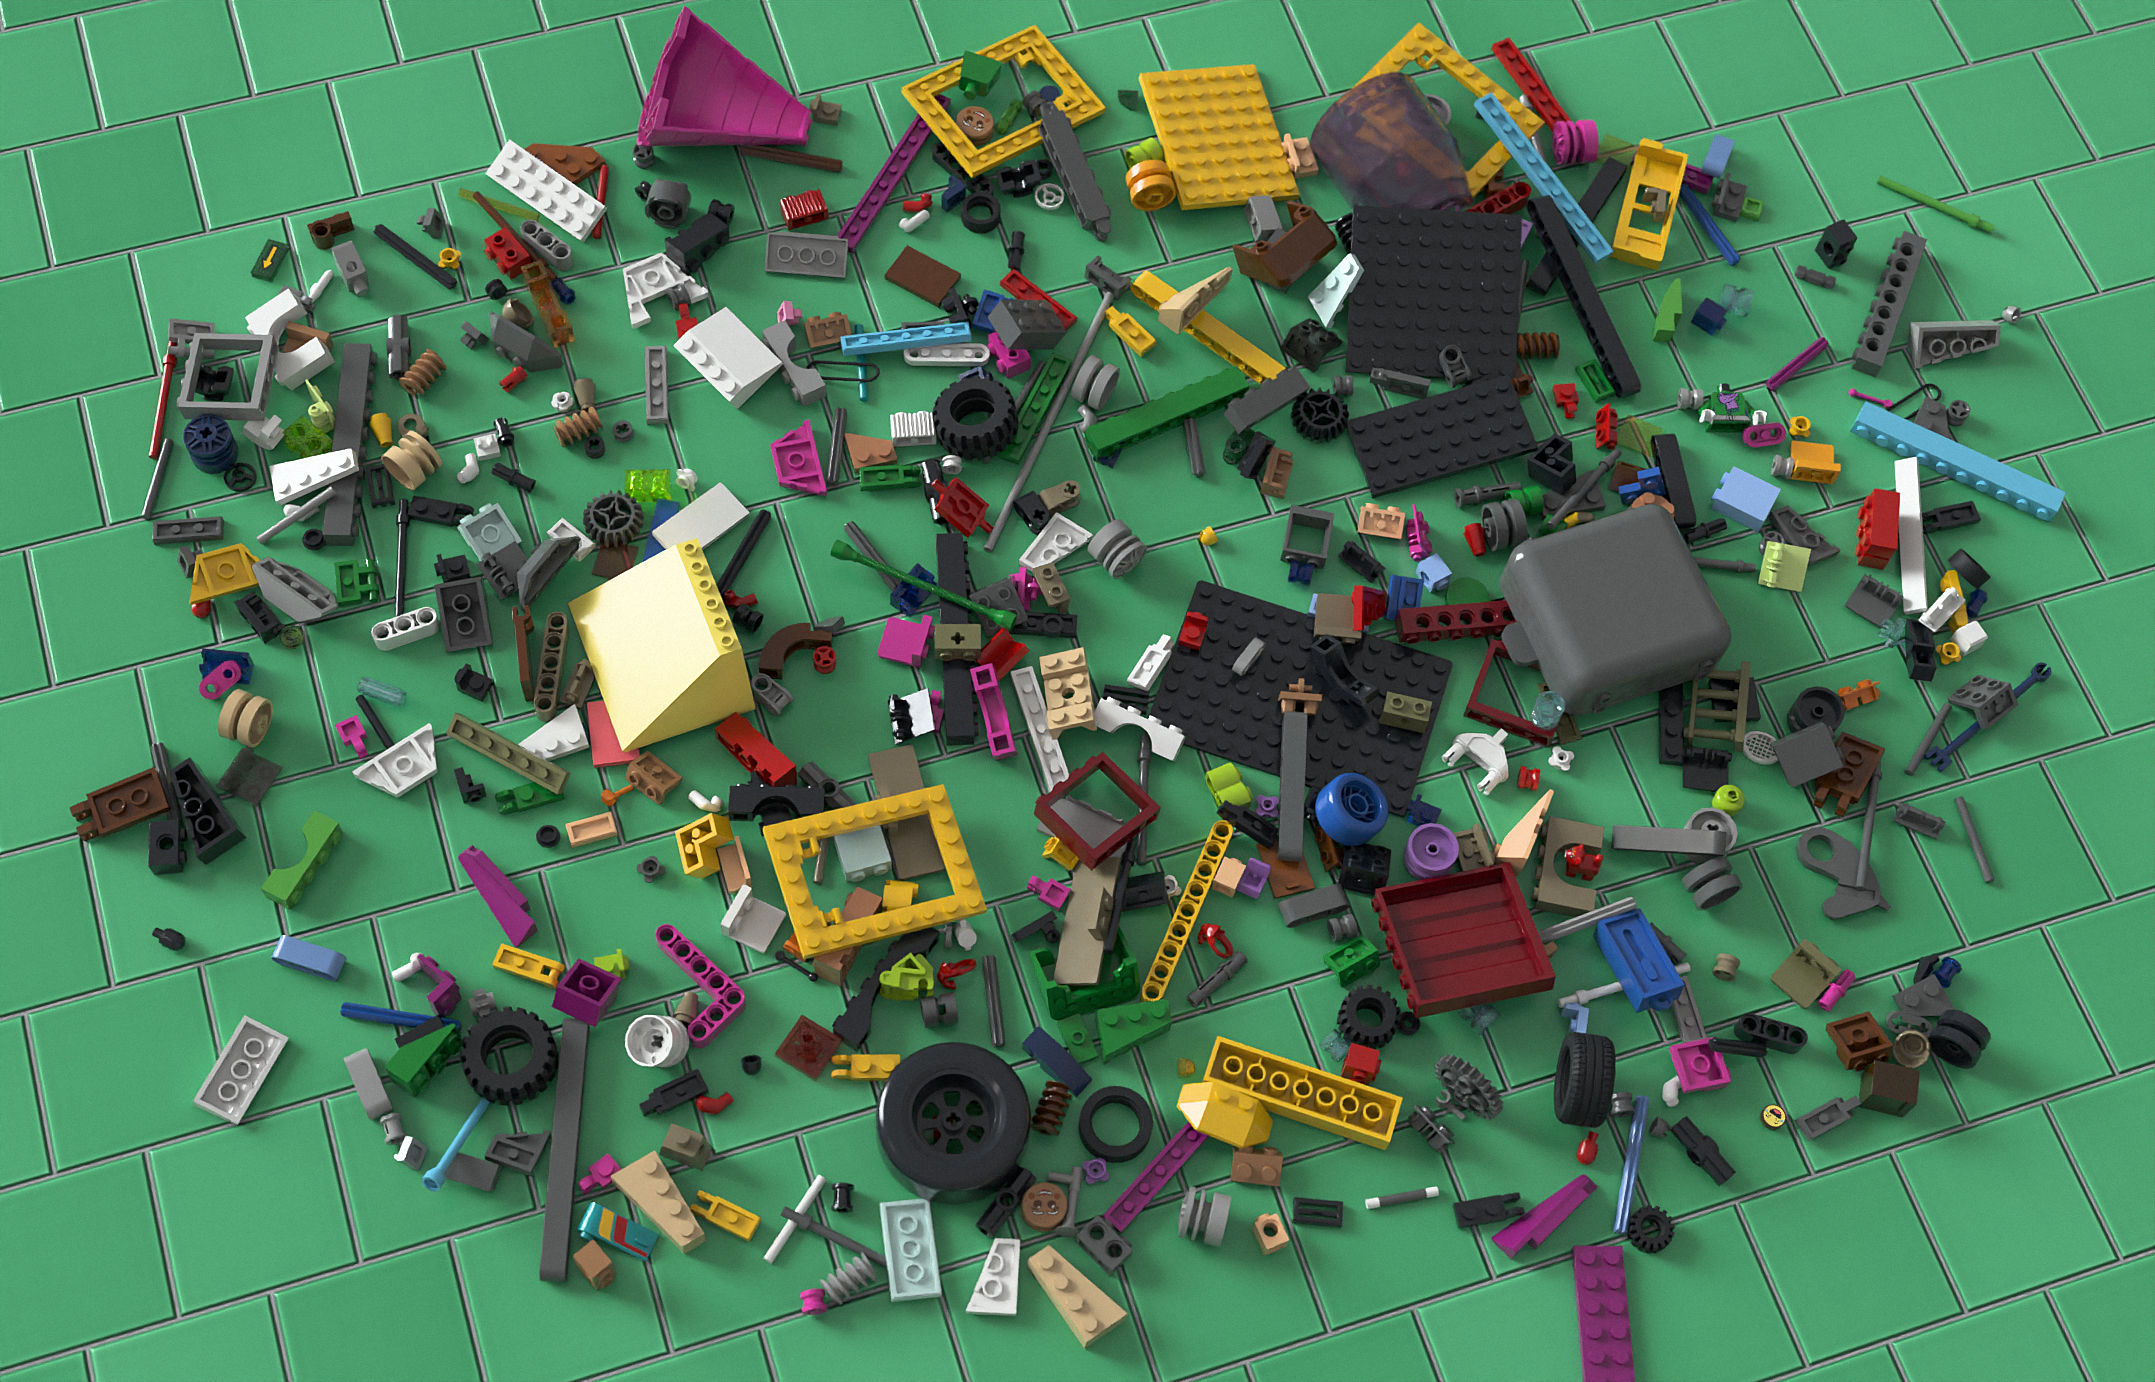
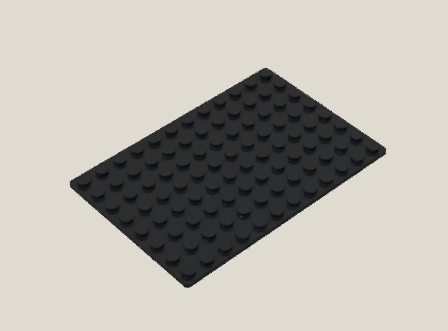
M1203 580L1198 581L1187 612H1198L1209 618L1200 651L1178 644L1186 619L1185 615L1149 716L1161 720V725L1168 729L1170 725H1173L1183 730L1182 735L1186 737L1183 743L1184 746L1280 777L1283 713L1281 702H1278L1281 691L1297 692L1289 691V684H1298L1299 678H1303L1304 685L1312 686V692L1304 693L1322 694V701L1318 705L1316 715L1307 716L1305 786H1313L1322 790L1341 774L1358 773L1371 779L1382 790L1387 800L1390 814L1404 817L1410 804L1453 663L1450 660L1362 632L1361 639L1355 642V644L1342 643L1344 654L1353 670L1361 678L1376 686L1380 695L1364 707L1355 702L1349 704L1328 684L1314 660L1310 646L1319 640V638H1313L1315 618L1308 617V614ZM1257 637L1266 643L1265 648L1247 672L1241 676L1233 671L1232 668L1243 651ZM1387 691L1432 702L1429 721L1424 733L1379 723ZM1296 703L1295 712H1303L1304 704Z

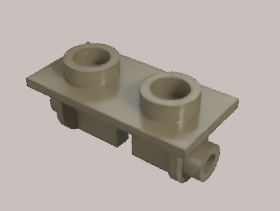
M583 659L581 662L576 663L561 696L560 703L570 706L575 704L577 708H582L595 679L590 666L591 663L588 660Z

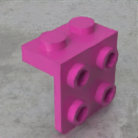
M923 615L921 624L890 617L887 620L878 649V657L921 668L923 658L927 659L930 646L928 641L933 639L935 633V626L932 625V616Z

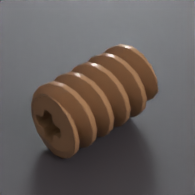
M427 349L421 355V359H417L415 365L410 367V371L405 372L404 377L399 379V384L410 395L415 396L416 393L424 395L425 392L422 387L429 389L430 385L427 381L435 383L436 379L433 375L440 377L441 372L438 369L446 371L447 367L438 354Z
M592 406L588 408L589 414L585 410H581L580 417L574 413L572 420L566 416L564 424L557 420L556 427L553 425L556 437L563 448H565V440H568L572 445L574 444L573 437L582 441L581 434L584 433L587 438H590V430L597 435L598 427L603 429L600 418Z

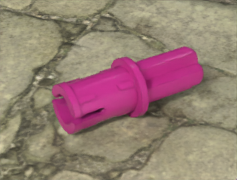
M1848 969L1843 970L1836 981L1829 984V989L1818 1001V1005L1827 1012L1831 1011L1841 997H1845V991L1856 978L1855 974Z

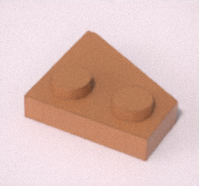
M850 433L844 434L855 473H859L860 467L897 464V456L892 441Z

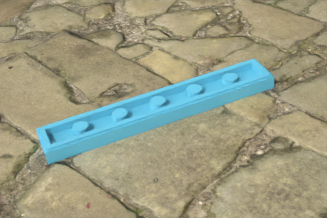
M968 322L841 337L843 356L972 341Z

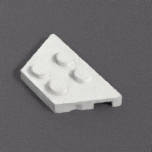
M431 724L425 725L352 771L355 778L398 798L438 773Z

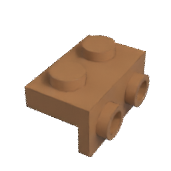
M1233 1146L1230 1180L1279 1187L1283 1163L1282 1152H1279L1274 1147L1255 1149L1254 1146L1241 1149Z

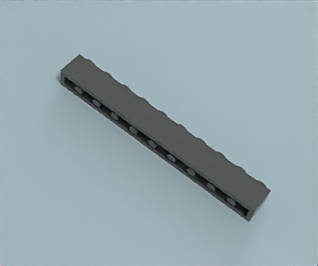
M344 343L332 452L351 448L356 452L359 471L328 484V488L332 486L337 494L326 500L323 537L327 546H354L355 537L359 536V525L356 523L357 518L361 517L359 498H363L361 479L365 478L363 460L367 459L365 441L369 440V428L367 427V422H370L371 417L369 403H373V390L371 389V384H375L373 365H377V353L373 352L371 344Z

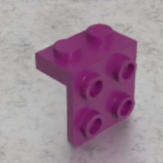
M419 954L417 959L423 972L438 985L426 997L435 1015H440L441 1018L445 1015L448 1016L455 1010L456 1004L462 999L458 991L460 988L455 983L456 979L447 970L442 972L438 969V963L431 956L428 955L425 958L422 954Z

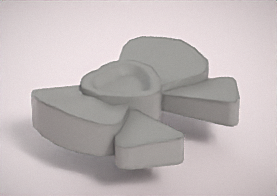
M949 922L945 923V928H939L940 933H945L944 948H952V925Z

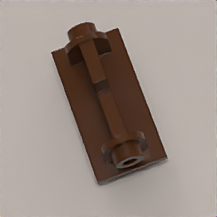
M1321 825L1314 829L1325 872H1328L1334 866L1337 869H1341L1344 857L1342 847H1335L1334 845H1339L1340 843L1328 836Z

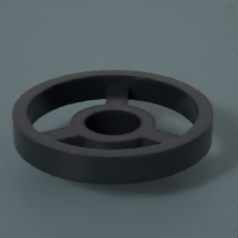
M235 463L228 467L224 474V481L227 487L236 492L250 489L257 479L254 468L247 463ZM239 467L249 468L252 470L253 476L246 474L245 470ZM233 469H235V470L232 472V477H233V478H232L231 482L228 483V482H227L228 474H229ZM239 473L243 474V476L240 478L236 477V475ZM245 480H252L245 487H233L236 483H242Z

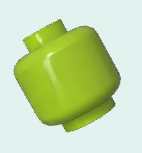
M1731 784L1720 787L1712 799V807L1724 811L1731 818L1740 812L1745 803V796L1742 790Z

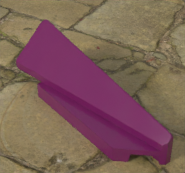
M471 845L458 856V860L514 947H519L538 931L535 922L526 914L530 909L528 900L483 851L477 850Z
M1580 1175L1495 1234L1491 1240L1510 1259L1527 1243L1535 1250L1598 1186L1587 1175Z

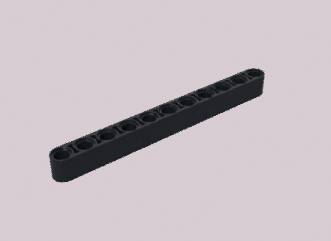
M1550 195L1528 200L1527 211L1599 363L1616 392V397L1623 398L1639 393L1641 391V382L1554 200Z

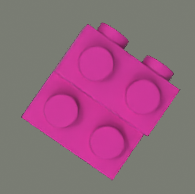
M1714 1037L1670 1046L1669 1051L1683 1093L1721 1089L1731 1082V1073L1724 1063L1723 1053L1714 1052L1709 1049L1708 1041Z

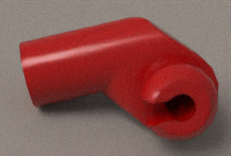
M728 590L723 595L726 605L734 609H738L742 603L748 606L758 603L754 593L741 598L736 596L733 590Z

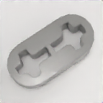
M1255 637L1236 660L1232 670L1243 676L1262 653L1266 643Z

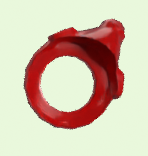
M1210 923L1202 925L1198 932V944L1201 945L1207 940L1211 949L1219 957L1224 959L1230 958L1233 955V947L1225 936V931L1220 929L1221 926ZM1215 939L1223 944L1226 951L1225 954L1217 949Z
M966 959L953 964L949 962L947 965L943 962L940 965L939 972H937V981L943 987L955 990L956 985L954 981H948L947 978L961 976L972 971L977 966L976 960Z

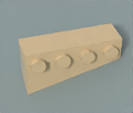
M655 1150L611 1175L613 1184L683 1254L706 1242L702 1229Z
M1048 1245L1028 1259L1027 1267L1084 1349L1126 1320L1128 1313L1051 1246Z

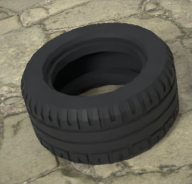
M1572 1032L1565 1037L1558 1057L1554 1084V1111L1556 1118L1563 1124L1596 1128L1605 1122L1611 1105L1616 1070L1615 1048L1613 1042L1608 1037L1580 1032Z

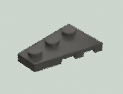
M1789 506L1772 511L1768 516L1778 532L1784 537L1787 545L1811 549L1807 567L1836 556L1841 551L1838 547L1829 545L1824 540L1826 537L1820 532L1816 534L1809 528L1808 522Z

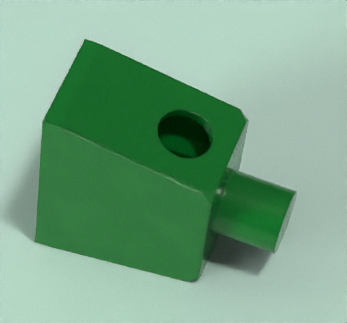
M965 50L959 82V89L964 91V97L968 100H974L976 95L987 97L1000 77L1002 62Z

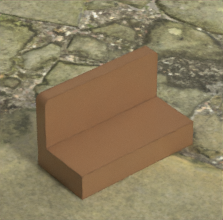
M291 321L288 322L286 331L289 338L282 349L283 353L293 352L315 337L327 346L329 352L331 351L333 342L330 333Z

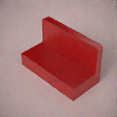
M1002 628L981 649V659L975 660L979 666L992 663L996 668L998 680L1000 681L1029 652V649L1025 644L1015 642L1008 630Z

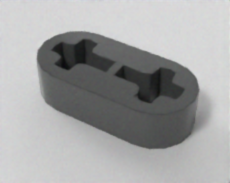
M1894 1010L1886 1016V1025L1891 1031L1898 1034L1906 1030H1916L1911 1027L1912 1024L1920 1026L1921 1022L1926 1027V1031H1921V1033L1925 1034L1927 1038L1933 1030L1931 1023L1927 1019L1917 1015ZM1900 1016V1019L1907 1024L1906 1026L1898 1024L1896 1028L1895 1024L1892 1023V1019H1897Z

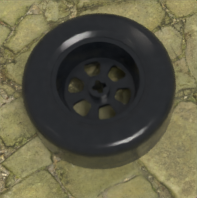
M945 1042L922 1048L898 1064L881 1089L876 1108V1137L880 1155L894 1179L909 1192L922 1199L946 1205L966 1204L983 1199L999 1190L1010 1180L1021 1165L1026 1154L1031 1127V1109L1025 1087L1019 1076L1005 1060L983 1047L962 1042ZM945 1093H959L961 1096L959 1104L957 1106H947L943 1095ZM976 1101L982 1108L983 1114L969 1117L965 1109L971 1102ZM927 1104H934L939 1109L940 1113L936 1119H928L922 1116ZM951 1119L955 1120L956 1126H951ZM970 1127L984 1129L983 1137L978 1143L973 1142L967 1136ZM937 1129L941 1138L936 1144L930 1145L923 1136L925 1131ZM959 1140L963 1147V1152L948 1154L946 1152L948 1141Z

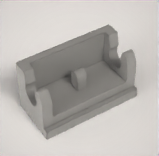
M1271 195L1249 197L1244 212L1255 243L1268 241L1272 236L1271 233H1274L1277 228L1283 229Z

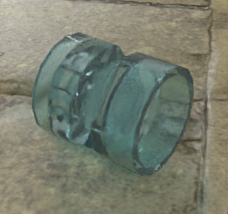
M1725 283L1720 293L1717 310L1728 313L1734 310L1736 315L1747 317L1752 305L1754 290L1746 288L1737 290L1736 286Z
M1546 691L1541 693L1537 697L1531 712L1530 719L1532 724L1541 731H1550L1556 728L1565 710L1564 699L1556 692Z
M1487 1004L1456 1010L1465 1021H1470L1469 1026L1478 1035L1489 1029L1501 1016L1492 1005ZM1478 1008L1480 1011L1475 1015L1473 1011Z

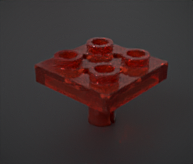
M801 1015L776 1051L775 1057L817 1081L832 1059V1056H834L842 1044L843 1039Z

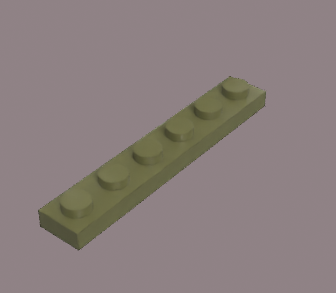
M461 713L454 714L446 732L447 735L556 794L563 793L570 777V772Z

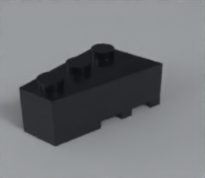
M711 212L692 223L693 227L685 230L682 228L679 230V235L673 239L671 237L665 239L667 257L678 265L687 276L695 273L703 262L711 259L714 253L721 246H725L730 239L729 226Z

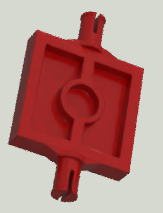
M955 477L948 487L944 486L938 479L932 483L931 487L941 494L934 510L967 538L973 534L978 526L987 534L993 530L994 527L984 520L989 504L959 478Z

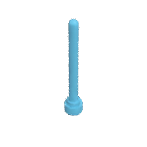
M482 1098L437 1167L427 1171L423 1177L422 1184L428 1190L437 1192L444 1184L445 1171L489 1106L490 1102L486 1098Z

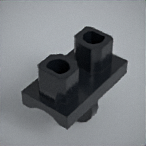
M955 287L949 289L951 295L941 300L947 313L957 309V313L948 317L950 324L968 322L969 327L972 328V322L967 312L969 311L971 315L976 313L975 309L979 305L978 299L965 294L963 296L964 300H962L961 296L957 294Z

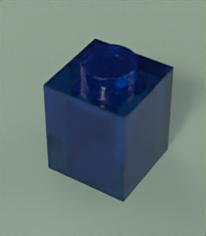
M1706 297L1696 310L1691 323L1708 334L1713 335L1717 329L1721 330L1727 322L1725 316L1728 310Z

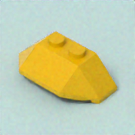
M1216 1082L1183 1085L1176 1106L1183 1112L1196 1131L1242 1149L1260 1143L1264 1144L1269 1139L1273 1120L1258 1099Z

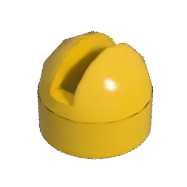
M1210 526L1205 528L1199 535L1200 541L1206 546L1218 542V538Z

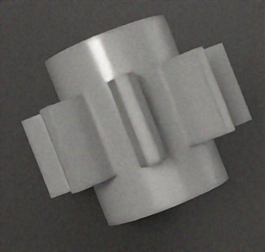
M484 988L473 991L474 997L468 999L473 1016L484 1015L486 1018L491 1015L489 1011L497 1009L492 992L485 993Z

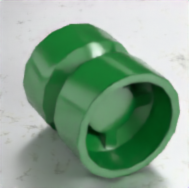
M1537 485L1526 487L1523 491L1515 489L1505 493V500L1516 498L1520 502L1524 514L1534 515L1543 512V496Z

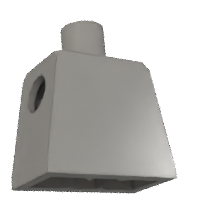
M352 240L331 248L335 265L348 291L352 292L355 290L357 296L366 295L369 292L367 272Z

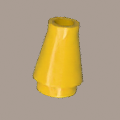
M378 413L371 416L369 425L378 439L380 447L393 445L391 418L386 413Z

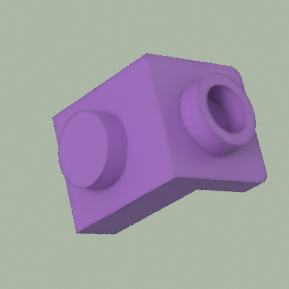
M1250 858L1236 890L1258 899L1267 881L1271 866Z

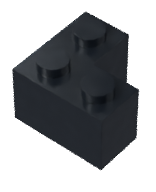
M1554 433L1527 459L1529 477L1562 495L1565 494L1577 482L1576 467L1572 463V442Z

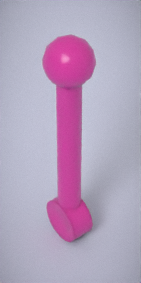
M1853 388L1849 390L1851 397L1858 396L1882 404L1886 409L1892 406L1891 400L1883 401L1859 393Z

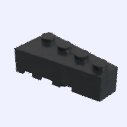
M190 757L170 770L197 858L207 865L247 838L201 768Z

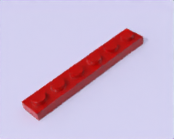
M1510 37L1492 45L1491 50L1524 95L1528 96V100L1552 133L1557 121L1565 123L1571 121Z

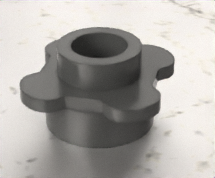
M650 856L637 865V872L644 876L645 882L652 883L654 878L665 873V868L659 865L655 856Z

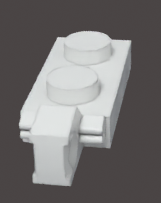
M1163 634L1157 645L1148 646L1128 677L1127 682L1129 685L1147 692L1149 691L1171 656V649L1174 643L1170 636Z

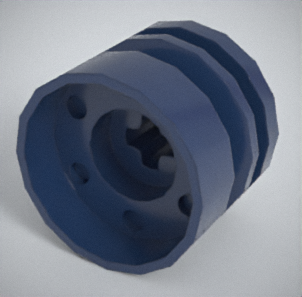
M212 414L201 415L187 424L183 432V441L195 467L208 474H217L226 471L228 467L235 464L239 448L228 423L223 418Z

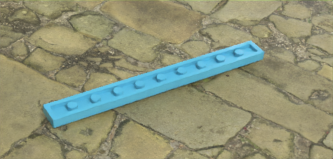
M1491 92L1476 100L1474 103L1475 108L1543 196L1550 195L1566 227L1591 260L1596 264L1609 257L1613 253L1612 248L1494 94Z

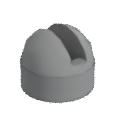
M2008 306L2002 312L2003 319L2013 324L2019 320L2021 315V309L2015 306Z

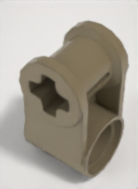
M1068 480L1054 487L1042 490L1038 497L1048 510L1049 517H1053L1056 512L1061 513L1076 507L1080 502V486L1077 482Z

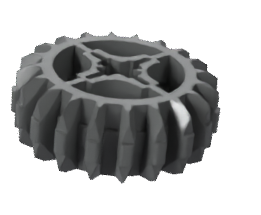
M609 490L607 495L601 492L600 498L593 496V503L587 502V509H584L583 525H585L586 533L589 534L592 540L596 539L599 545L605 542V546L608 548L613 543L617 548L618 543L622 542L626 546V540L634 541V535H639L640 528H643L644 515L641 505L637 504L635 497L630 498L628 492L622 496L620 490L616 494ZM620 508L626 510L630 515H626V512L620 511ZM596 522L601 523V525L606 526L607 529L600 527Z

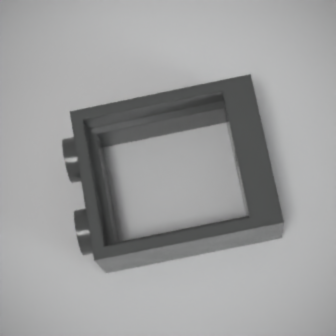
M1291 505L1280 561H1285L1292 565H1305L1312 569H1324L1335 513ZM1293 524L1325 530L1321 554L1289 548Z

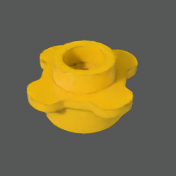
M452 248L442 250L438 266L440 268L457 269L460 266L458 260L461 257V253Z
M1798 416L1790 419L1791 428L1789 433L1792 436L1802 435L1805 438L1810 436L1809 428L1811 422L1808 418Z
M1947 642L1943 646L1938 645L1936 647V652L1940 655V661L1944 665H1948L1953 661L1959 662L1962 658L1959 647L1953 642Z

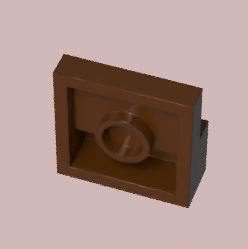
M1869 1011L1826 1024L1825 1030L1836 1045V1054L1847 1071L1852 1069L1862 1071L1875 1060L1886 1063L1891 1057L1893 1045Z

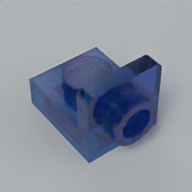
M1418 794L1415 801L1410 800L1406 810L1410 814L1407 822L1418 827L1429 823L1436 824L1442 809L1421 801L1422 795Z

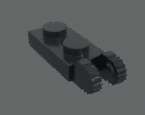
M413 495L408 515L412 520L452 527L459 526L461 524L460 520L464 518L456 515V513L473 515L474 509L470 505Z
M1968 501L1939 507L1922 513V522H1927L1931 519L1935 521V523L1927 524L1923 527V534L1979 523L1981 518L1974 502Z
M1509 1193L1503 1196L1500 1194L1454 1203L1452 1206L1458 1229L1505 1221L1507 1218L1525 1214L1524 1207H1516L1506 1211L1504 1208V1203L1520 1200V1193Z

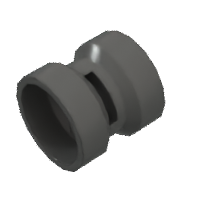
M1351 913L1343 915L1339 920L1337 918L1327 920L1328 931L1333 942L1342 940L1343 936L1351 938L1358 934L1357 925Z

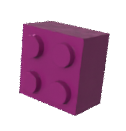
M578 958L558 984L552 1007L596 1027L616 1000L622 978Z

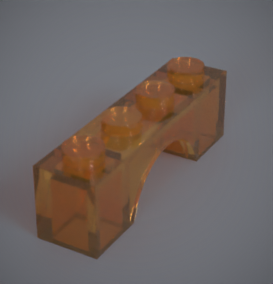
M539 260L522 266L523 281L554 348L575 341L572 325L565 310L561 309L542 261Z

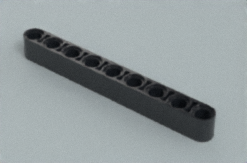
M1610 156L1578 203L1592 223L1628 168L1627 165ZM1567 228V230H1568V232H1569V234H1570V236H1571V238H1572V240H1573V242H1574V244H1575V246H1576V248H1577L1578 245H1579V243H1578V241L1575 239V237L1572 235V233L1569 231V229ZM1547 251L1526 284L1527 288L1542 296L1547 294L1558 277Z

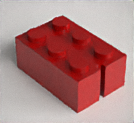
M1874 488L1870 496H1866L1864 506H1860L1857 516L1860 519V525L1856 533L1859 543L1855 550V556L1858 557L1857 565L1884 570L1896 552L1900 509L1899 492Z

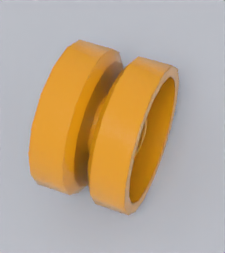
M1162 160L1143 161L1133 166L1126 174L1125 180L1130 191L1132 204L1140 211L1158 210L1170 204L1176 197L1177 191L1172 180L1170 168Z

